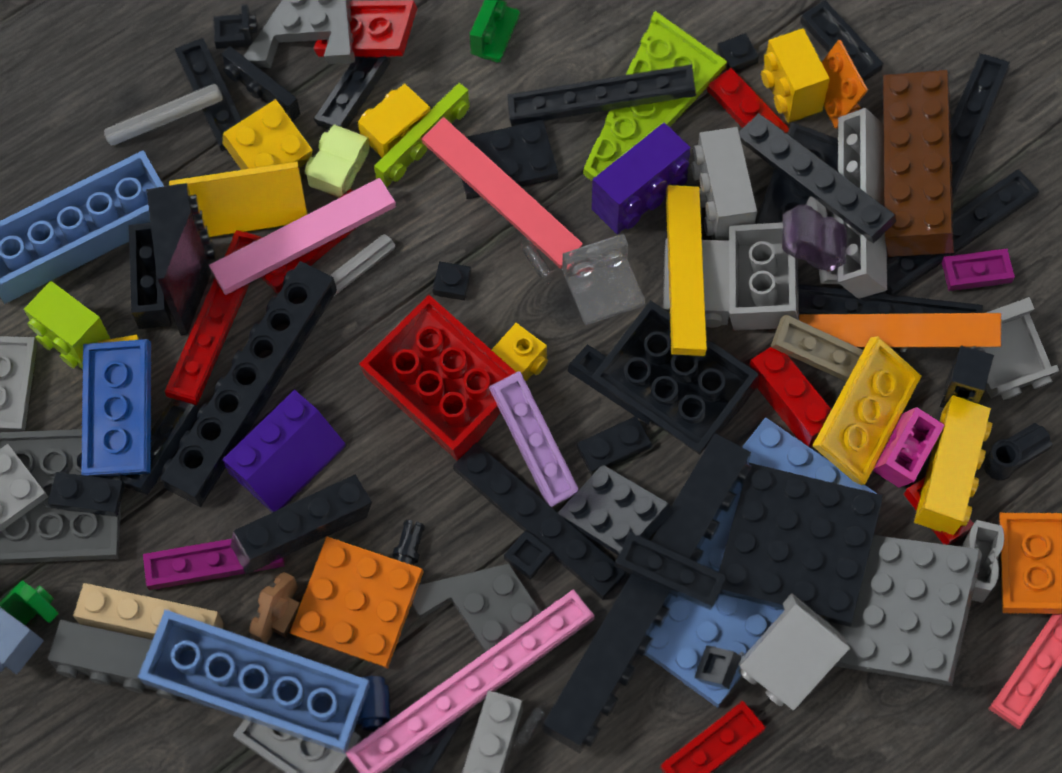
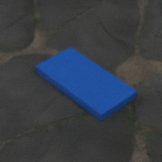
M142 339L83 344L81 475L102 477L150 473L151 341Z

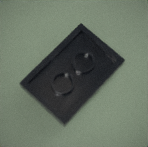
M543 120L466 137L520 187L558 179V170ZM461 178L467 200L481 197Z
M602 464L558 514L577 530L619 555L629 531L648 540L672 514L673 509L666 501Z

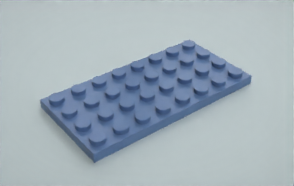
M766 417L742 447L751 452L749 463L876 493L865 485L853 482L829 460ZM739 482L733 490V493L737 495L728 512L722 510L716 519L720 522L717 532L711 541L705 538L700 547L704 552L699 563L717 572L720 569L743 484ZM720 593L713 608L709 610L680 596L678 598L672 596L666 607L670 608L669 614L661 627L655 625L649 636L653 638V641L645 655L718 708L742 675L739 672L740 667L738 665L729 690L701 683L695 679L694 676L706 645L734 651L738 655L741 651L746 654L785 610Z

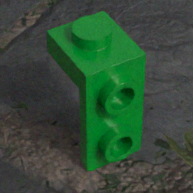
M23 580L0 602V608L23 625H26L36 614L48 623L59 614L50 605L54 598L40 585L34 589Z

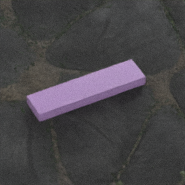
M516 372L489 386L545 502L550 507H553L575 495L579 489L521 372Z

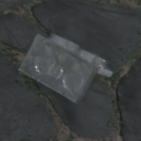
M624 233L562 254V271L585 325L645 305V299L627 259L628 242Z

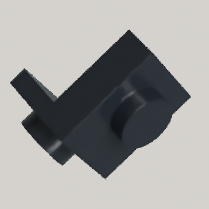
M248 4L241 5L242 14L213 16L216 49L228 48L229 46L233 48L252 45V34L258 33L256 15H250Z

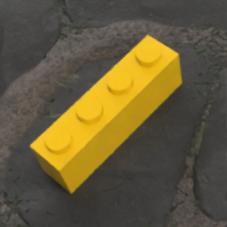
M955 395L951 396L941 413L939 422L945 426L932 448L914 523L952 535L956 533L961 525L964 527L967 525L972 513V507L968 506L969 497L972 498L979 483V479L975 478L976 469H980L986 451L981 449L983 441L986 442L992 429V423L988 422L991 408Z

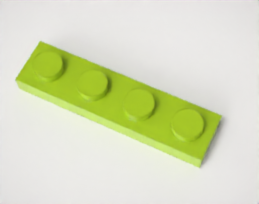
M458 83L374 165L376 179L380 178L386 188L393 181L400 180L405 174L406 168L414 160L418 161L426 153L428 147L422 143V138L443 117L452 123L456 119H461L467 113L470 106L468 89Z

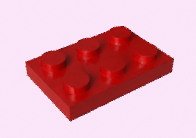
M414 0L350 1V31L353 34L352 50L355 57H403L417 11ZM329 39L316 40L314 50L318 57H324Z

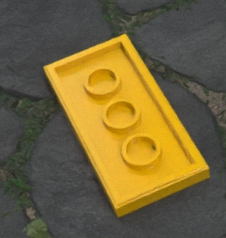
M298 162L169 181V186L187 183L190 194H197L199 207L203 212L205 226H208L210 237L232 234L236 230L245 232L285 226L308 215Z
M878 336L870 337L812 446L853 482L865 485L922 376Z

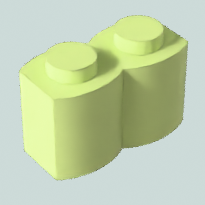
M333 125L329 132L322 134L318 145L319 151L315 157L309 158L305 167V174L307 175L310 187L341 197L351 188L356 174L361 169L368 155L370 147L368 137Z

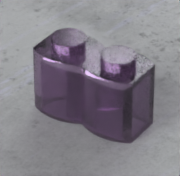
M798 205L783 214L782 249L790 256L806 260L815 268L832 271L846 264L847 228L835 218L823 217L821 213L814 210L811 206Z

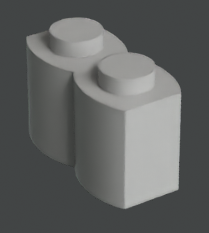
M979 520L972 526L962 547L980 549L982 553L972 600L983 603L998 579L999 566L997 557L1003 548L1004 531L1001 525Z

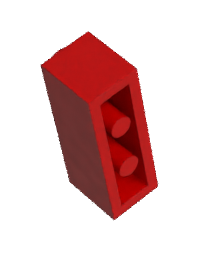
M770 347L750 361L749 367L759 373L757 389L796 438L808 447L813 448L812 445L832 409L790 357Z

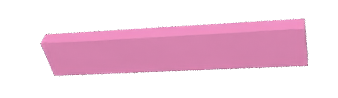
M378 178L210 264V270L224 294L227 295L396 207L395 201L382 180Z

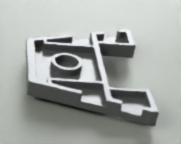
M282 0L244 57L259 69L271 68L279 43L329 39L324 54L328 64L354 63L355 54L352 50L353 34L350 31V0Z
M509 564L421 584L418 586L412 602V607L419 618L422 619L452 601L484 652L541 613Z

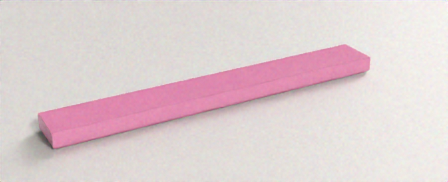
M573 589L346 752V756L359 773H383L484 700L488 690L495 692L592 622L595 615Z

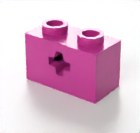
M918 407L903 413L873 472L898 488L914 482L945 425Z

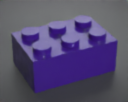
M662 123L593 178L592 211L617 235L625 228L631 229L638 223L642 214L649 209H656L663 202L666 196L667 185H685L688 179L687 173L691 147L666 123Z

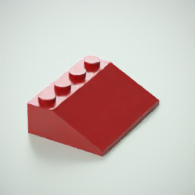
M430 295L359 363L364 376L456 461L483 437L501 413L489 386L516 373L514 369Z

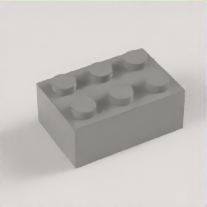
M738 127L700 132L698 145L693 147L695 161H692L691 164L694 180H699L700 208H705L707 217H704V229L706 236H712V240L729 241V226L755 224L757 209Z
M795 222L729 226V315L733 331L775 329L778 327L780 318L784 315H789L799 320L798 239Z

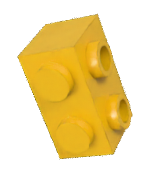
M403 84L397 90L390 91L375 108H370L362 114L360 120H358L360 134L368 137L369 146L383 158L430 111V106L406 84Z
M517 323L511 327L492 349L516 372L520 371L525 382L533 374L538 375L541 373L548 362L547 345Z

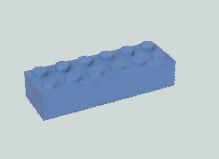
M143 150L0 221V297L4 304L129 242V225L150 223L146 189L164 187Z
M164 610L138 676L142 683L343 754H346L370 688L369 680L168 610Z

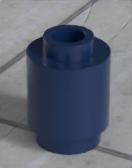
M361 677L369 680L370 688L356 724L362 725L363 730L375 731L390 721L389 686L385 685L384 677Z

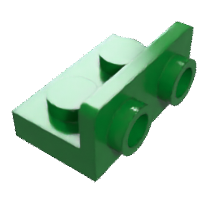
M484 0L470 32L471 55L500 62L520 17V11L507 7V2L503 0Z

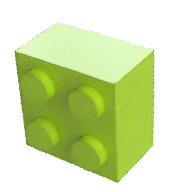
M52 281L24 308L30 320L27 323L28 326L38 334L35 337L36 340L48 350L55 348L61 353L59 355L60 358L73 369L78 366L83 370V344L98 343V341L110 339L100 317Z

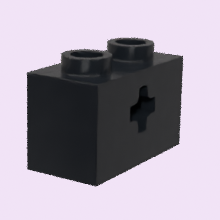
M961 345L949 371L939 407L944 408L952 395L978 404L985 391L994 355L986 353L985 350L976 346L965 347Z

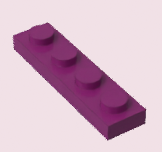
M232 538L143 554L148 590L245 574V571L230 546ZM284 557L253 572L285 567Z

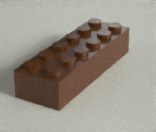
M938 70L883 75L884 207L894 213L897 220L885 232L888 257L954 253L948 71Z

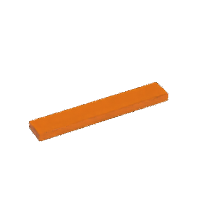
M1001 313L799 315V321L858 348H865L870 337L876 336L883 340L890 348H960L961 345L965 347H1002Z

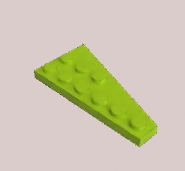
M654 11L647 32L643 35L635 58H633L626 75L692 64L696 96L609 111L599 138H597L585 164L583 175L592 181L594 177L662 123H666L670 127L703 93L708 84L721 74L726 68L727 61Z

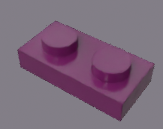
M1008 249L946 256L942 260L948 291L1009 284L1015 278Z

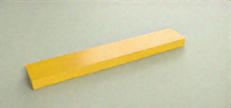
M667 185L666 212L671 354L705 356L707 347L699 187Z

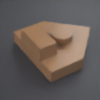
M285 572L275 578L274 583L277 584L275 587L267 586L260 593L258 599L260 604L258 613L260 617L252 619L249 629L254 641L267 644L273 632L286 638L300 607V603L292 599L298 589L295 578Z

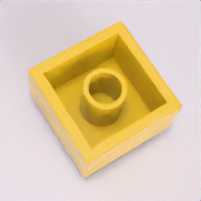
M804 28L770 39L768 41L767 53L764 54L765 64L764 70L761 71V77L767 89L771 88L774 94V104L780 114H784L788 123L821 112L830 78Z
M276 99L223 133V145L241 170L298 162L300 168L312 157V148Z

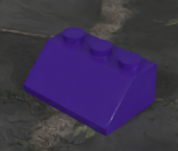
M293 390L222 460L228 473L268 510L275 512L285 507L346 447V444L322 414L296 390Z

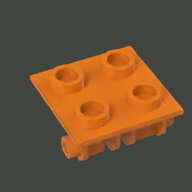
M841 40L836 42L822 61L830 78L824 108L835 129L838 128L839 117L861 110L858 102L868 91Z

